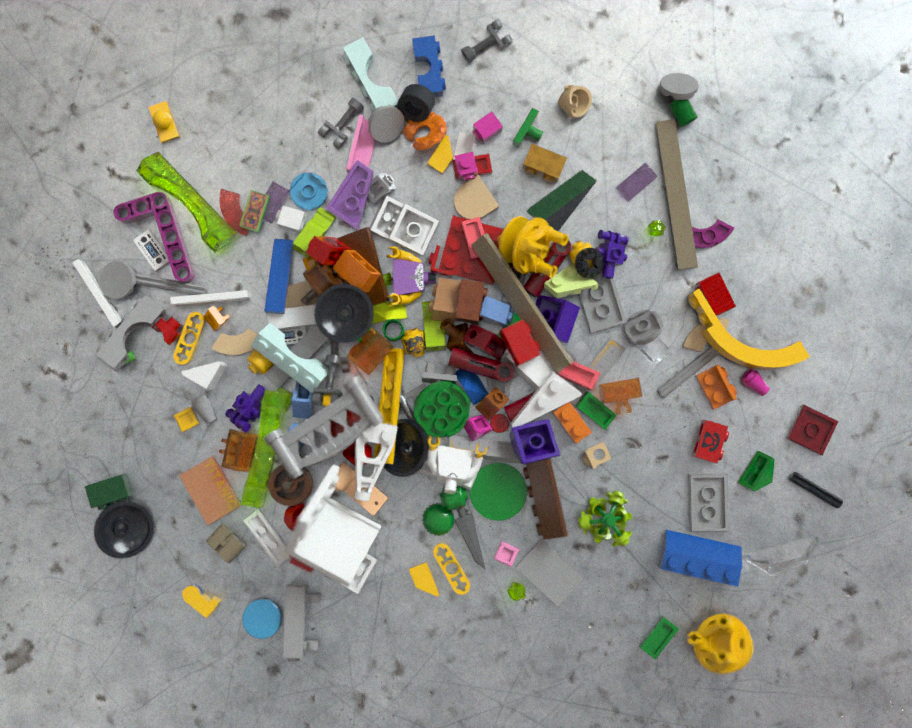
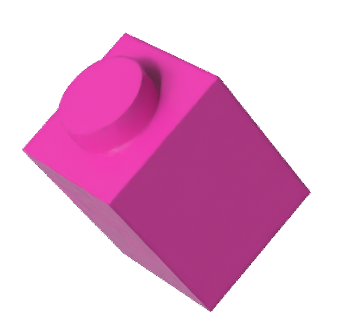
M491 111L473 124L472 133L478 141L481 140L484 144L502 132L503 126Z

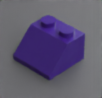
M540 295L536 300V307L558 340L568 343L580 307L564 299Z
M549 419L512 427L509 434L514 453L522 465L560 456Z

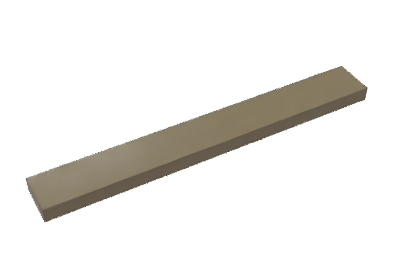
M675 119L656 122L678 271L698 268Z
M486 233L471 246L524 323H528L532 331V337L538 342L540 349L556 373L560 372L573 363L572 359L489 235Z

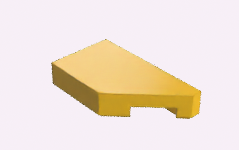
M447 134L427 162L428 166L442 175L453 160Z
M427 562L409 568L416 588L436 597L440 596Z

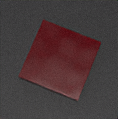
M803 404L786 439L823 456L839 421Z

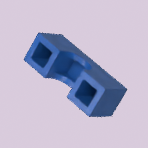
M435 35L412 38L415 63L426 62L431 67L427 74L417 76L418 84L428 88L434 97L443 96V90H446L445 78L441 79L440 72L443 71L442 60H438L437 53H441L439 41H435Z

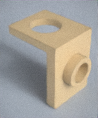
M604 442L583 451V461L591 469H595L598 465L611 460ZM596 449L604 451L603 459L597 460L594 458L593 453Z

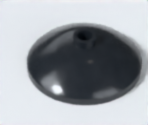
M338 284L326 289L320 295L315 305L314 315L319 330L327 338L340 343H348L358 340L366 334L371 327L374 311L370 298L363 290L351 284ZM343 309L348 310V316L342 315Z
M399 419L397 421L398 428L396 432L393 464H384L383 467L394 476L408 477L417 473L424 466L428 458V435L425 429L416 421Z
M132 501L115 502L106 507L97 517L93 531L94 539L97 546L106 555L119 559L129 558L140 553L150 542L153 534V521L149 512L142 505ZM123 523V528L118 529V525Z

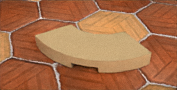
M719 318V322L727 331L729 319ZM701 323L691 330L682 348L702 352L704 346L708 343L701 333L707 329L706 326Z
M250 328L237 336L221 333L211 348L225 355L249 353L255 350L251 345L258 334Z

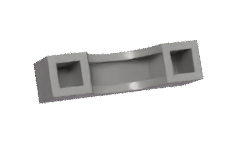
M146 295L143 298H139L134 304L132 312L127 313L122 318V324L111 331L109 334L110 338L106 343L103 342L96 350L97 358L115 372H118L129 359L125 349L128 335L136 328L152 327L166 314L164 308Z

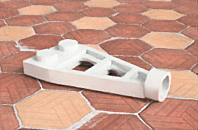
M381 423L373 427L371 424L355 440L356 491L354 498L362 501L370 500L372 488L393 448L398 428L396 425ZM366 442L381 444V450L376 458H367L365 456L364 445ZM363 463L375 465L370 477L362 476Z

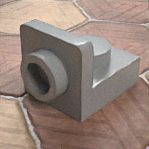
M383 173L377 175L371 181L368 197L373 204L379 202L387 193L396 189L394 180L389 175Z

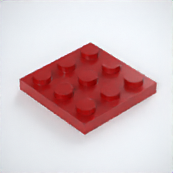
M453 216L439 269L452 272L454 276L494 285L495 280L480 257L471 259L461 222L468 219ZM482 223L484 234L487 233L499 250L498 237L504 229Z

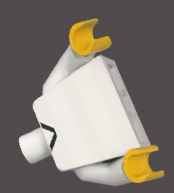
M431 436L427 438V442L430 445L427 464L432 474L436 476V481L445 483L444 492L455 494L456 485L464 486L465 481H470L478 473L483 460L482 455L486 454L487 446L483 452L478 451L480 443L476 445L477 454L474 455V451L439 446L440 439L438 436L436 443L431 444Z

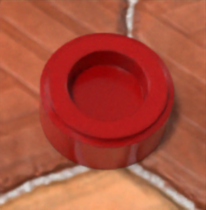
M496 414L491 418L490 425L494 432L503 433L509 427V420L503 414Z

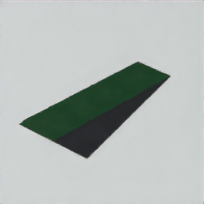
M581 170L528 208L526 212L534 218L546 220L550 227L559 231L597 180Z

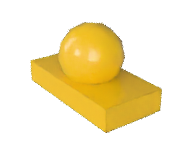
M167 101L148 107L162 144L180 137Z

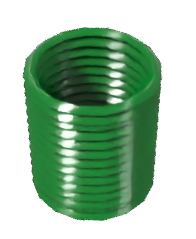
M689 99L675 100L669 105L680 127L698 118Z
M389 319L383 324V334L389 341H398L404 335V327L399 320ZM390 323H398L402 330L399 336L391 338L386 335V327Z

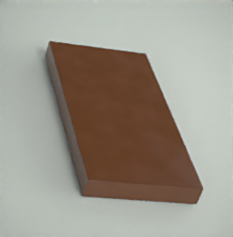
M365 227L337 238L350 247L351 250L359 253L381 274L370 291L365 292L370 298L372 305L376 306L388 302V293L370 227Z

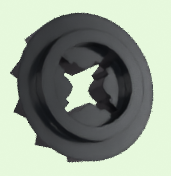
M595 248L581 250L575 258L577 273L588 279L596 277L602 272V267L605 265L603 262L604 256ZM585 259H593L592 263L595 267H587L588 263Z

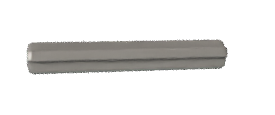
M135 273L136 284L193 295L206 294L207 287L203 285L183 283Z
M711 346L657 390L658 394L665 398L720 353Z

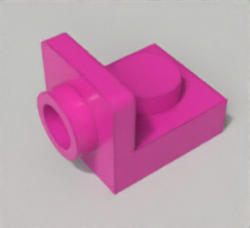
M473 152L454 155L459 179H464V181L474 179L478 175V169Z

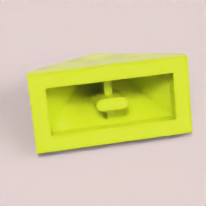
M392 301L373 306L374 316L371 325L385 323L389 319H406L405 304L389 307L388 304L393 303Z

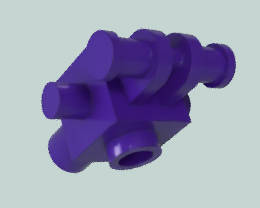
M599 230L598 239H605L604 243L599 244V247L595 248L604 256L603 262L605 265L602 277L613 279L615 266L623 265V261L627 260L628 256L624 254V245L628 244L629 237L621 236L620 233H614L610 230L608 232Z
M258 384L251 394L243 391L236 397V401L232 405L236 410L228 409L225 416L230 418V422L237 428H241L243 432H248L251 428V425L247 423L248 420L254 422L262 415L265 406L260 403V400L268 390Z

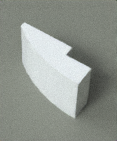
M385 196L370 225L371 233L423 255L439 221L407 204H402Z

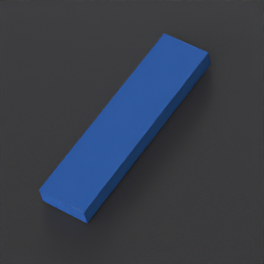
M274 239L265 313L285 314L293 254V240Z

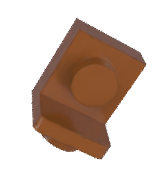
M495 387L475 408L489 421L509 399Z

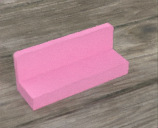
M359 115L346 168L347 173H349L357 160L367 167L370 166L376 140L368 131L369 124L368 120L364 119V115Z

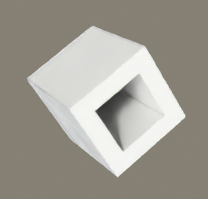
M282 206V209L277 212L276 221H278L279 227L300 233L303 230L307 215L303 211Z

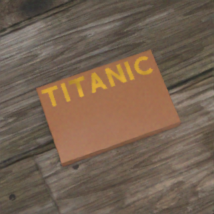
M214 456L179 475L207 526L242 506Z

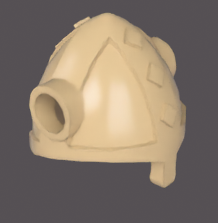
M564 86V92L558 100V105L567 113L568 118L581 117L589 110L592 104L591 92L583 86Z

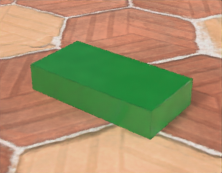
M588 391L584 393L575 405V407L604 430L607 429L617 416Z
M662 616L639 647L656 660L679 629Z

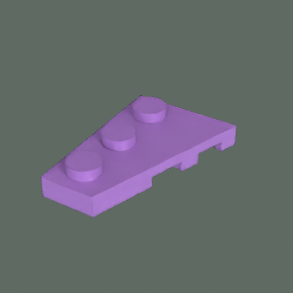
M359 160L355 162L326 207L356 230L359 229L374 174L372 169Z

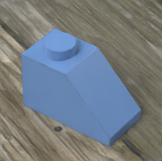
M485 296L480 312L485 322L508 327V324L512 323L514 318V312H512L513 309L510 305Z
M297 381L292 398V416L310 418L313 415L315 406L312 403L313 393Z

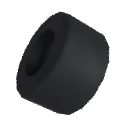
M419 84L407 86L398 100V108L404 117L415 122L426 120L435 105L433 93L425 86Z

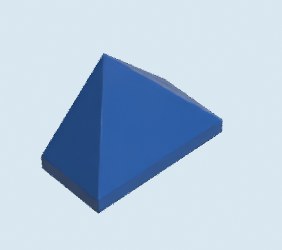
M461 369L455 372L458 381L473 405L482 401L489 394L477 374Z

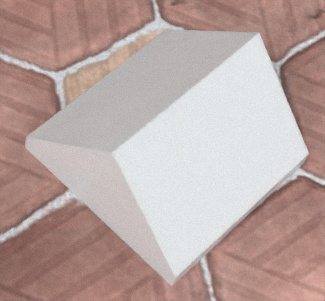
M217 361L181 372L183 376L200 386L214 390L227 369V363Z

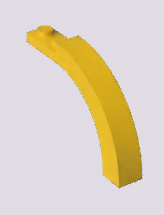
M700 289L688 295L690 306L697 311L700 322L707 328L701 332L702 335L716 351L727 359L748 368L770 370L784 368L810 357L801 341L778 350L756 349L739 342L724 329Z

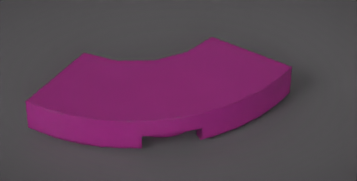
M719 219L708 228L698 229L692 227L695 249H706L720 244L730 236L734 227Z

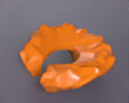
M431 112L428 118L421 122L408 119L403 130L407 140L415 141L413 148L418 151L432 148L435 144L442 141L447 133L446 122L435 112ZM426 126L430 128V133L427 136L414 139V135L420 127Z

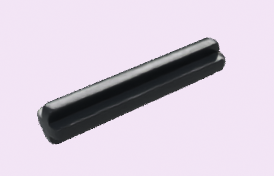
M793 472L790 481L835 508L842 506L843 499L798 472Z

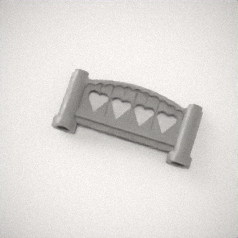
M360 375L343 385L347 391L346 394L286 434L281 429H277L264 437L266 444L271 445L286 472L293 480L303 475V468L328 460L346 449L369 425L372 424L373 427H376L384 421L382 414L363 386L364 381ZM347 409L361 416L360 422H354L352 427L347 425ZM331 420L345 427V431L338 433L336 438L331 436ZM315 431L329 438L328 443L322 444L320 448L315 446ZM299 441L311 446L313 452L306 454L304 459L299 457Z

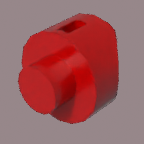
M173 316L168 321L161 317L151 327L157 332H162L164 342L168 345H171L181 335L177 331L181 324Z
M355 442L343 450L344 458L354 466ZM366 442L364 454L367 458H372V447Z
M303 503L289 506L285 510L284 523L291 531L295 530L299 518L306 509Z

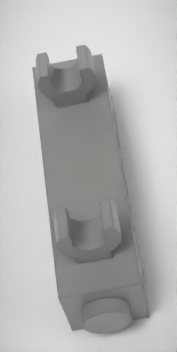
M288 584L285 587L283 658H288V661H300V658L303 659L305 656V650L318 649L319 640H305L307 602H320L319 593L307 594V585Z

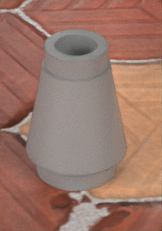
M205 394L191 401L192 408L206 424L216 419L209 397L206 398Z

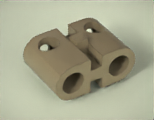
M223 523L206 540L207 544L213 550H216L217 554L229 564L246 547Z

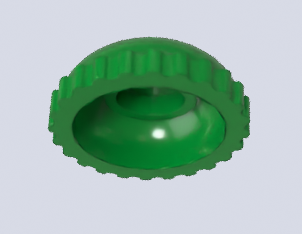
M433 503L426 507L422 515V521L427 532L440 536L451 531L455 520L452 511L443 508L442 503Z

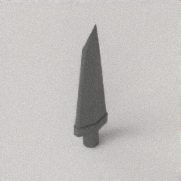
M464 508L457 509L460 518L455 519V523L475 562L485 569L473 514L467 515Z

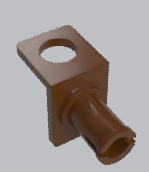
M445 319L441 322L440 328L449 335L446 347L451 352L454 347L474 353L463 343L468 324L454 325L449 319Z

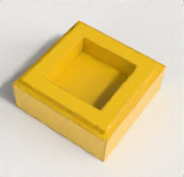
M192 407L173 415L182 433L200 424Z

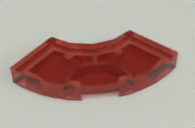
M221 189L219 204L224 219L235 231L247 236L249 230L239 226L243 216L239 203L240 194Z

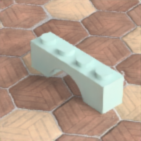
M364 37L343 47L345 54L342 56L347 66L351 64L354 70L351 73L356 82H361L363 87L360 89L365 98L369 97L371 101L369 106L372 112L380 106L393 105L398 108V100L391 87L375 85L367 76V69L373 60V55Z
M271 323L257 335L251 345L311 393H313L314 388L319 387L327 376L328 367L316 358L310 360L303 359L293 354L285 344V334Z

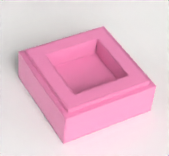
M501 541L494 559L512 567L519 549Z

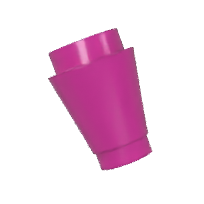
M751 368L741 377L744 385L761 396H764L770 390L757 370Z

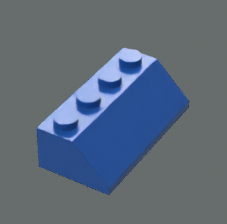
M666 530L658 568L738 587L742 571V547Z

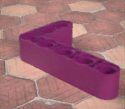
M155 192L121 203L114 208V217L124 224L155 216L175 279L183 283H190L194 279V271L170 198L162 192ZM160 198H164V204L157 206V201ZM142 204H146V210L139 212V207ZM128 210V215L125 218H121L122 211ZM170 216V222L163 224V218ZM176 234L175 241L169 242V236ZM182 252L181 259L175 260V253ZM187 269V277L181 279L180 272Z

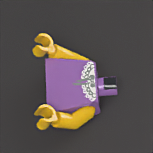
M395 246L387 248L391 249L393 254L386 255V257L396 258L393 259L394 293L387 296V298L391 297L393 299V303L388 304V306L410 304L425 292V284L436 283V272H424V263H421L419 258L409 252L399 250Z

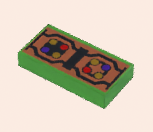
M251 190L239 226L259 232L270 196Z

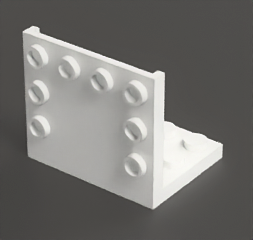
M333 464L299 518L285 553L348 587L376 538L381 525L330 498L335 490L334 487L340 479L337 475L340 467Z

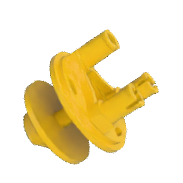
M517 216L506 225L502 234L498 237L499 252L506 262L513 263L516 271L522 274L539 272L552 278L557 273V267L545 263L543 258L547 255L546 253L549 250L551 241L565 246L569 237L567 234L554 230L542 218H533L529 221L523 216Z
M713 615L704 620L696 632L693 631L688 634L690 638L688 642L693 645L696 658L704 668L713 673L729 674L743 669L752 658L753 641L750 632L741 620L732 615Z

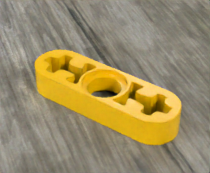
M192 312L187 317L173 354L174 361L177 364L187 365L192 361L206 324L204 315L199 312ZM198 315L199 320H201V323H197L195 325L194 329L198 330V332L196 333L193 330H188V328H193L194 322L192 321V318H196ZM188 333H192L195 336V340L191 344L185 342V336ZM182 344L186 347H192L191 350L186 349L185 355L187 359H183L181 362V358L178 355L179 353L183 354L185 348H181Z
M438 543L433 550L436 561L453 590L459 595L466 594L470 589V582L450 547L445 543ZM438 548H446V557L449 558L451 556L453 559L442 564L441 561H444L442 555H437L439 552ZM450 563H454L457 566V571L454 574H449L446 571V566ZM459 573H461L462 576H459L460 581L462 583H467L465 585V590H462L461 588L457 589V580L455 579L454 581H452L451 578H454L458 576Z

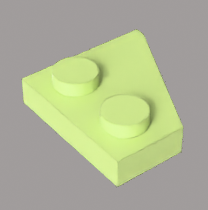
M571 264L546 281L544 288L556 298H562L570 294H579L581 290L591 288L592 291L596 290L598 283L592 278L588 279L580 276L574 265Z

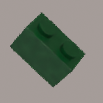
M121 474L84 486L90 507H97L98 511L108 507L109 503L128 501V497L133 496L127 474Z

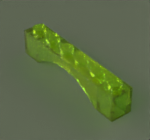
M159 152L141 160L136 172L149 185L169 193L190 211L198 224L201 239L214 253L231 243L236 235L233 228Z
M265 390L256 449L244 485L241 505L259 509L265 505L268 481L272 473L275 452L271 445L266 444L264 437L277 429H281L288 393L274 390Z

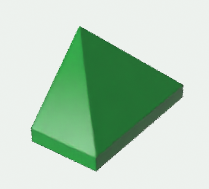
M757 451L738 483L754 492L773 482L775 459Z

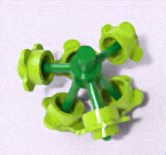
M613 491V493L606 492V496L609 497L608 501L605 498L596 499L592 497L589 500L588 514L585 515V512L581 511V517L578 518L579 529H583L584 534H587V530H589L594 537V542L600 544L603 540H610L609 528L611 527L615 532L612 535L614 540L612 543L613 547L627 545L632 532H626L623 528L632 519V514L624 510L623 503H628V500L624 498V494L619 491ZM607 502L612 505L609 513H605L607 509L605 504ZM591 515L602 516V519L592 520Z

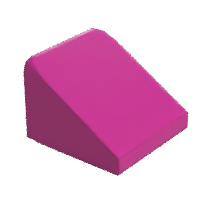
M482 414L467 419L464 426L472 441L493 430Z

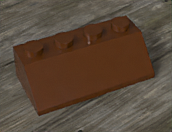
M551 459L525 464L526 467L523 468L524 477L529 479L530 482L527 490L529 498H533L535 504L531 506L534 517H538L539 524H536L538 536L542 535L543 540L567 537L568 532Z

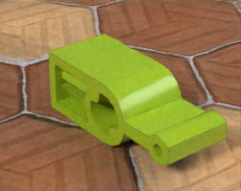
M320 207L293 242V249L309 259L311 256L306 251L310 240L314 236H325L327 230L334 223L336 216Z
M431 301L422 302L427 352L446 350L444 331L440 328L442 321L432 320V312H429Z

